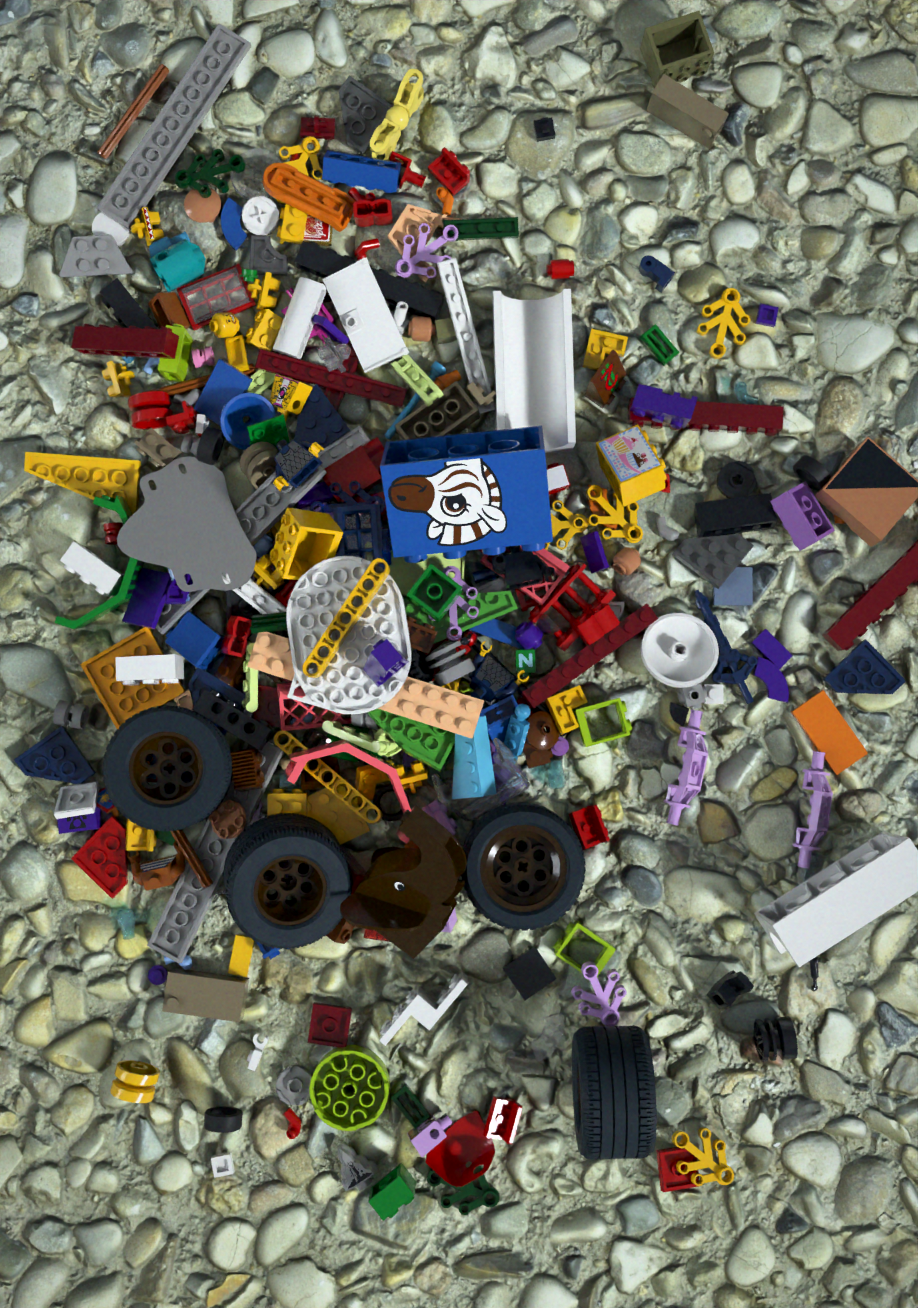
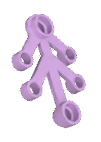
M422 223L419 226L420 235L417 253L412 258H410L411 247L415 244V239L410 234L406 235L403 238V256L395 264L397 275L407 278L413 273L424 275L428 279H434L437 275L434 267L423 268L415 265L420 261L437 264L445 258L451 259L448 255L437 256L431 253L447 241L453 242L458 238V229L454 225L446 226L443 230V235L425 247L430 227L427 223ZM423 226L428 227L426 233L421 232ZM449 231L455 233L451 238L447 236ZM407 238L413 239L411 244L406 243ZM403 265L408 266V270L405 272L401 270ZM428 270H434V275L429 276L427 274Z
M448 566L444 568L442 572L447 576L450 572L455 574V577L451 579L463 587L462 591L466 593L468 599L473 600L477 597V589L468 586L461 579V572L457 567ZM470 590H473L475 592V595L469 596L468 592ZM460 596L449 609L450 627L446 631V636L452 642L458 641L462 636V630L458 626L457 605L471 619H475L479 614L477 607L469 605ZM471 609H474L476 611V615H470L469 611ZM428 615V618L430 620L435 621L432 617ZM451 630H457L458 634L456 636L451 635Z
M587 961L583 963L581 972L586 979L590 980L595 994L583 991L581 986L573 987L571 993L576 1000H587L600 1004L602 1010L593 1008L588 1002L583 1001L578 1006L582 1015L599 1017L604 1025L615 1026L619 1022L620 1017L617 1009L622 998L627 993L621 984L614 987L620 975L616 969L608 970L606 974L608 980L602 990L597 979V966L595 963ZM613 990L615 997L609 1006L608 999Z

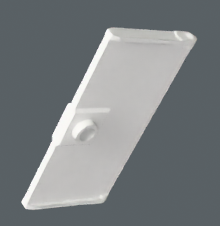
M367 257L322 279L365 373L409 353L371 270Z

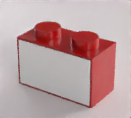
M553 463L548 465L549 495L569 489L570 482L564 464Z

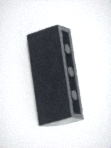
M771 493L695 503L694 515L698 538L774 529L777 517L770 502L772 501Z

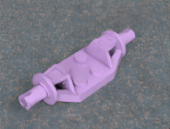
M692 709L688 726L679 727L681 733L677 746L687 748L682 758L683 768L678 776L679 786L669 784L667 797L663 800V802L668 803L670 806L666 821L669 824L679 826L681 810L684 807L690 808L691 805L687 804L701 790L708 758V750L702 736L706 735V732L699 729L702 711Z
M817 751L812 752L811 768L809 770L803 769L802 771L805 772L802 789L814 790L810 797L811 814L807 818L809 828L797 827L796 842L792 845L800 849L797 867L808 869L810 868L812 851H820L821 847H817V844L828 832L833 792L826 776H830V773H826L823 770L825 753Z

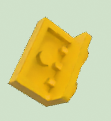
M286 204L285 208L281 207L280 219H283V224L278 226L277 237H280V244H284V241L301 245L304 239L307 213Z
M263 309L257 312L254 317L255 323L253 327L247 330L245 343L271 352L283 318L269 309Z
M273 789V793L267 794V817L280 813H295L307 816L308 792H304L302 789H292V792H284V789Z
M127 819L126 850L153 851V847H156L157 844L154 830L138 826Z

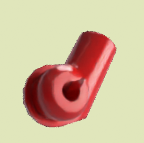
M290 1107L283 1113L289 1121L286 1135L289 1139H295L300 1134L301 1119Z

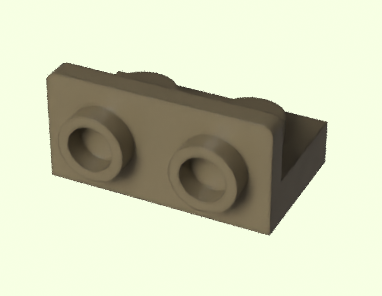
M472 382L466 387L479 406L483 404L486 407L495 400L493 396L496 392L493 391L484 397L485 391L479 383L475 385Z
M152 428L148 430L139 442L137 440L134 442L138 446L136 450L144 457L148 454L153 458L150 462L159 469L167 466L181 454L179 450Z

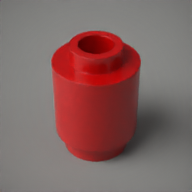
M569 259L550 260V264L546 265L547 276H550L551 280L566 279L574 276V261H569Z

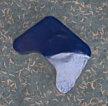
M382 528V556L390 566L392 565L391 551H393L389 528Z

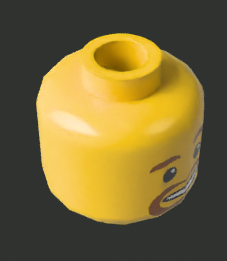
M231 312L215 313L209 323L210 330L218 338L234 337L239 331L240 326L238 318Z

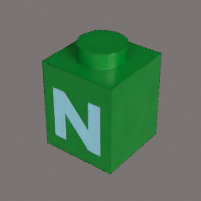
M535 649L515 650L516 674L521 670L525 671L520 677H532L531 673H536Z

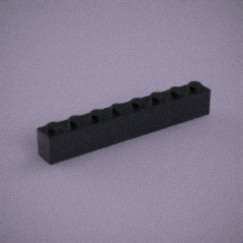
M309 241V243L302 242L294 261L298 269L323 279L356 263L352 257L338 255L336 251L330 248H320L317 243ZM370 265L387 304L396 307L397 303L402 301L408 304L407 312L417 316L430 317L433 322L437 320L444 303V296L439 291L434 289L431 291L427 290L419 283L415 282L412 284L401 276L394 277L389 275V272L386 270H376Z

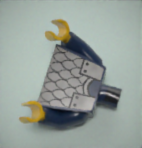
M280 440L276 445L280 452L274 458L277 465L275 466L276 479L273 484L279 491H281L283 486H289L287 482L297 488L323 463L318 459V453L324 450V448L317 442L301 441L298 443L296 440H292L287 443L286 440Z
M484 641L481 643L480 653H477L472 661L475 670L469 673V678L472 680L469 686L473 689L470 695L478 699L483 697L487 702H492L494 699L502 700L513 695L520 688L521 683H527L529 676L524 680L520 679V676L525 672L521 670L517 675L518 679L515 681L516 677L487 655L485 658V654L491 651L492 645L489 650H484L483 645L486 642Z

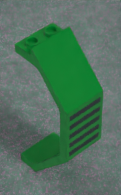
M102 495L101 498L96 496L94 498L93 504L116 511L123 524L133 515L123 497L116 495L114 499ZM130 557L120 590L116 596L79 619L68 615H59L56 617L55 623L71 629L84 628L128 602L144 562Z

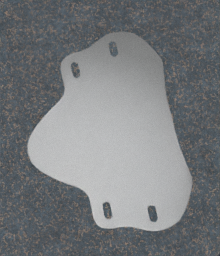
M186 456L175 459L163 469L149 473L140 479L139 485L145 498L144 504L126 521L119 531L117 545L123 553L143 562L169 568L173 572L178 587L185 592L203 589L228 591L239 588L249 581L254 572L256 551L239 523L229 498L224 474L214 465L198 461L197 457ZM179 464H184L187 471L185 474L180 472ZM149 480L155 482L156 490L150 489ZM223 573L228 574L230 578L229 584L224 583ZM185 574L191 575L193 584L188 585L186 583Z

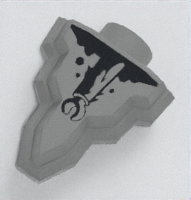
M344 1142L340 1144L337 1148L338 1158L342 1164L340 1172L343 1179L341 1183L345 1191L355 1187L359 1191L363 1190L371 1184L372 1179L370 1177L379 1168L373 1161H368L364 1155H358L351 1146Z

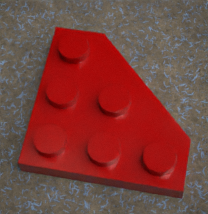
M111 816L71 858L112 899L128 884L127 828L114 816Z

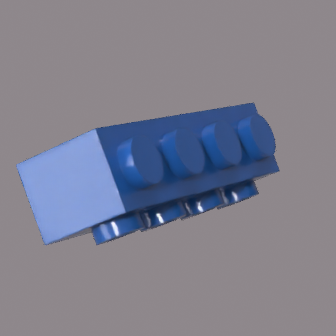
M327 150L323 157L322 179L328 180L329 183H346L347 186H363L368 190L380 189L386 193H393L398 190L401 163Z

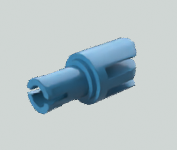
M184 231L171 239L166 236L153 242L149 246L150 256L152 257L185 238L190 242L187 233Z

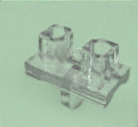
M330 337L325 338V345L317 348L319 358L324 360L329 372L337 368L341 373L345 372L346 368L342 362L344 359L349 358L351 348L345 343L335 346Z

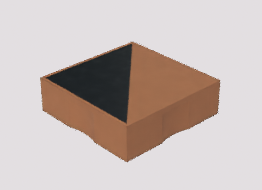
M867 437L856 446L843 461L840 469L831 476L829 481L814 496L831 513L841 518L870 547H873L883 540L918 498V480L872 439Z

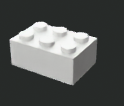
M73 541L60 559L65 564L64 568L80 576L79 579L86 584L94 587L97 586L95 590L100 594L106 595L109 598L116 596L120 590L124 574L86 547Z
M183 656L115 657L116 681L123 682V685L136 686L140 685V682L142 684L155 685L159 684L161 680L162 683L174 684L178 683V680L184 679Z

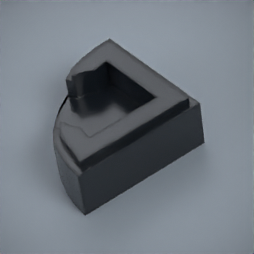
M670 702L669 711L675 723L684 727L689 708Z

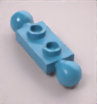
M519 704L515 708V714L510 717L503 747L508 750L503 754V759L511 765L516 764L518 756L523 752L530 723L525 720L530 715V708L526 704Z

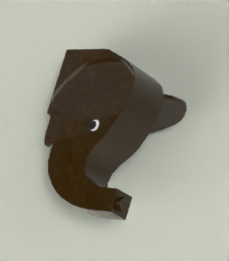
M417 805L411 811L407 809L400 820L403 822L399 830L419 848L385 847L375 850L372 855L371 866L355 892L348 896L340 905V913L349 924L377 931L413 959L444 929L457 904L455 897L464 887L465 881L458 879L464 873L467 866L465 852L457 839Z

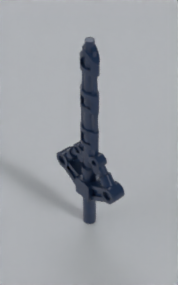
M699 590L694 591L695 604L701 610L704 616V623L713 631L718 643L720 656L718 657V666H716L715 673L711 677L712 681L715 683L738 684L746 703L754 702L744 680L747 679L754 666L758 663L757 658L741 654L737 649H731L727 637L724 636L716 615H713L708 605L710 604L708 598ZM742 660L746 663L738 669L736 662ZM722 667H729L732 673L722 674Z

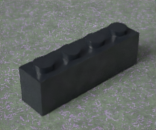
M118 278L100 291L104 297L101 301L108 309L113 308L115 311L113 316L119 323L124 322L127 326L126 328L136 326L144 329L145 326L158 329Z

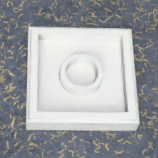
M98 781L60 787L54 811L55 818L60 819L94 813L100 789Z

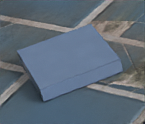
M736 567L719 589L713 586V606L753 605L752 567Z

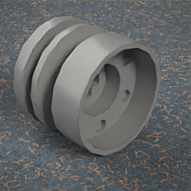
M460 640L448 642L434 649L424 658L426 662L435 659L436 663L429 666V669L439 667L440 671L433 677L440 687L475 670L470 658L461 660L460 656L466 652V649L457 652L456 647L462 645Z

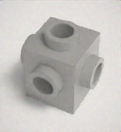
M701 683L690 687L678 688V699L684 707H690V710L702 707L701 703L706 702L707 691ZM694 691L697 697L696 699H693L691 697V694Z

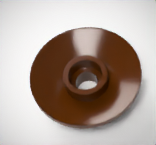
M539 711L527 718L526 721L530 723L526 736L528 743L538 750L552 748L557 743L560 734L552 715Z

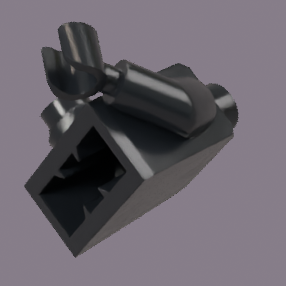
M520 545L509 546L511 554L505 556L498 554L492 558L493 570L505 576L506 591L541 584L543 575L545 581H548V576L556 578L553 567H549L532 551H522Z

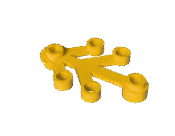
M309 136L303 139L301 145L283 146L279 149V156L283 160L288 159L290 155L302 153L298 160L285 163L297 168L299 172L307 176L308 172L305 164L308 158H310L313 168L312 178L317 181L322 179L323 171L319 166L317 158L320 144L316 138ZM312 144L314 149L309 150L307 145ZM286 150L288 152V155L283 156L281 154V151ZM319 171L321 173V176L316 177L314 175V172ZM276 199V201H277L278 203H280V204H286V203H284V202H282V201Z
M734 288L725 289L721 299L711 305H705L701 311L703 317L709 318L715 310L724 306L722 314L706 323L699 324L697 327V333L700 336H704L711 328L720 324L716 341L709 350L710 356L714 359L722 358L726 352L723 342L727 326L734 336L733 341L736 345H741L746 340L745 334L740 331L730 315L733 308L739 317V326L746 327L750 323V317L745 314L739 304L740 293ZM727 296H732L733 300H728ZM709 309L711 313L706 314L704 310ZM741 318H745L747 323H742ZM700 327H705L706 331L702 332ZM741 336L743 340L738 341L736 337ZM714 349H718L720 354L716 355Z
M591 485L588 487L586 497L591 501H596L610 515H590L587 518L588 525L593 527L598 524H618L623 530L605 528L600 533L601 538L604 540L625 538L629 543L639 542L643 537V531L637 525L638 503H631L635 506L634 511L630 509V504L626 506V510L629 512L628 523L624 519V507L614 491L613 497L616 499V510L602 497L603 492L600 486ZM591 490L595 491V497L590 495ZM591 517L596 519L595 524L591 522ZM605 531L609 532V537L604 535ZM631 531L635 532V537L630 535Z
M556 500L552 504L553 511L560 512L568 521H560L551 514L552 535L554 539L561 529L570 528L564 537L559 538L556 542V547L559 550H564L575 533H582L587 529L588 523L584 515H574L564 507L562 501ZM554 504H561V509H555ZM581 520L582 526H577L575 521ZM559 541H564V542H565V546H564V547H560V546L558 545V542H559ZM551 542L545 543V544H546V548H545L546 550L548 549L549 544H550Z
M701 1127L698 1130V1137L702 1139L703 1152L689 1142L687 1133L680 1130L673 1133L672 1143L679 1148H685L699 1159L692 1162L678 1161L676 1169L679 1173L687 1174L689 1171L710 1168L713 1173L702 1175L695 1172L692 1174L691 1182L696 1186H702L704 1183L717 1181L721 1185H728L733 1181L734 1172L726 1162V1144L720 1139H715L712 1143L713 1149L717 1151L718 1164L713 1161L710 1142L711 1131L708 1128ZM706 1130L707 1134L703 1137L702 1133ZM678 1135H681V1140L677 1142ZM721 1142V1147L717 1149V1144ZM685 1164V1169L681 1171V1165ZM725 1171V1176L722 1178V1172ZM700 1176V1181L696 1183V1177Z

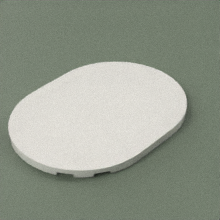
M337 556L315 564L296 582L286 610L292 664L300 686L315 703L330 711L342 714L370 712L389 702L405 683L410 670L412 655L404 600L397 584L388 575L323 674L318 678H311L303 673L302 666L371 564V561L355 556ZM378 565L375 568L376 573H382L384 571V569ZM372 580L366 581L364 584L365 590H371L374 586ZM356 597L354 599V607L362 605V598ZM344 614L342 617V622L347 624L351 621L350 614ZM338 630L333 631L331 639L333 641L339 639L340 632ZM381 639L383 641L388 639L395 644L409 662L381 686L377 687L363 668L370 653L374 650L373 646ZM323 647L320 650V656L326 657L329 654V649ZM313 663L309 666V673L315 674L318 667Z

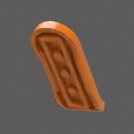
M286 163L271 164L264 171L263 186L269 195L331 225L338 232L347 227L353 215V203L356 202L350 195L317 181Z

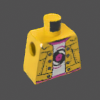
M276 374L269 400L273 406L278 407L276 416L283 414L286 422L289 412L299 415L313 387Z

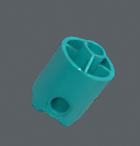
M186 238L149 258L168 293L205 273L206 258L199 245L187 241Z

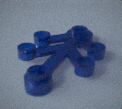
M352 481L349 484L350 492L359 495L365 501L356 502L342 490L339 483L333 482L329 487L330 492L333 495H337L345 503L324 505L322 502L316 501L310 506V511H314L316 506H320L321 509L318 512L331 513L333 508L368 505L378 502L382 513L385 509V502L380 496H370L361 488L359 482ZM353 485H358L357 490H352L351 488ZM338 486L339 490L333 491L332 488ZM370 512L363 513L360 516V528H363L364 523L370 518ZM345 514V524L355 514ZM353 519L352 522H351V527H352V529H356V528L354 527V523H356V519Z

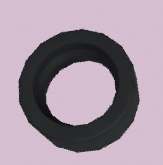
M209 426L203 431L197 447L198 461L209 465H214L217 462L224 444V435L221 430Z
M803 455L793 466L796 476L802 482L806 481L810 488L817 491L831 478L828 470L819 461L808 455Z
M392 784L380 788L373 798V804L382 812V820L389 822L397 821L403 815L402 809L395 814H388L380 807V799L383 794L390 791L394 792ZM404 790L408 803L410 805L409 796L407 792Z
M235 1107L209 1108L205 1111L204 1128L216 1133L237 1131L242 1127L243 1112Z

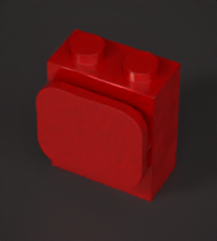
M359 446L324 468L327 473L322 477L328 487L332 485L335 491L332 494L338 503L342 501L344 505L355 501V497L368 493L371 488L382 482L381 475L362 446Z

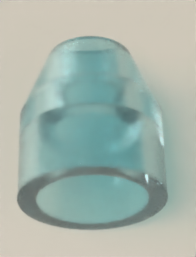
M279 774L280 789L296 786L297 780L293 784L287 781V774Z

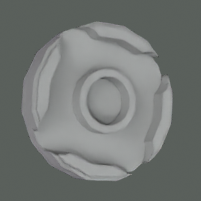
M292 1065L283 1069L276 1081V1092L280 1100L288 1105L297 1106L307 1102L310 1099L309 1088L312 1073L300 1065Z

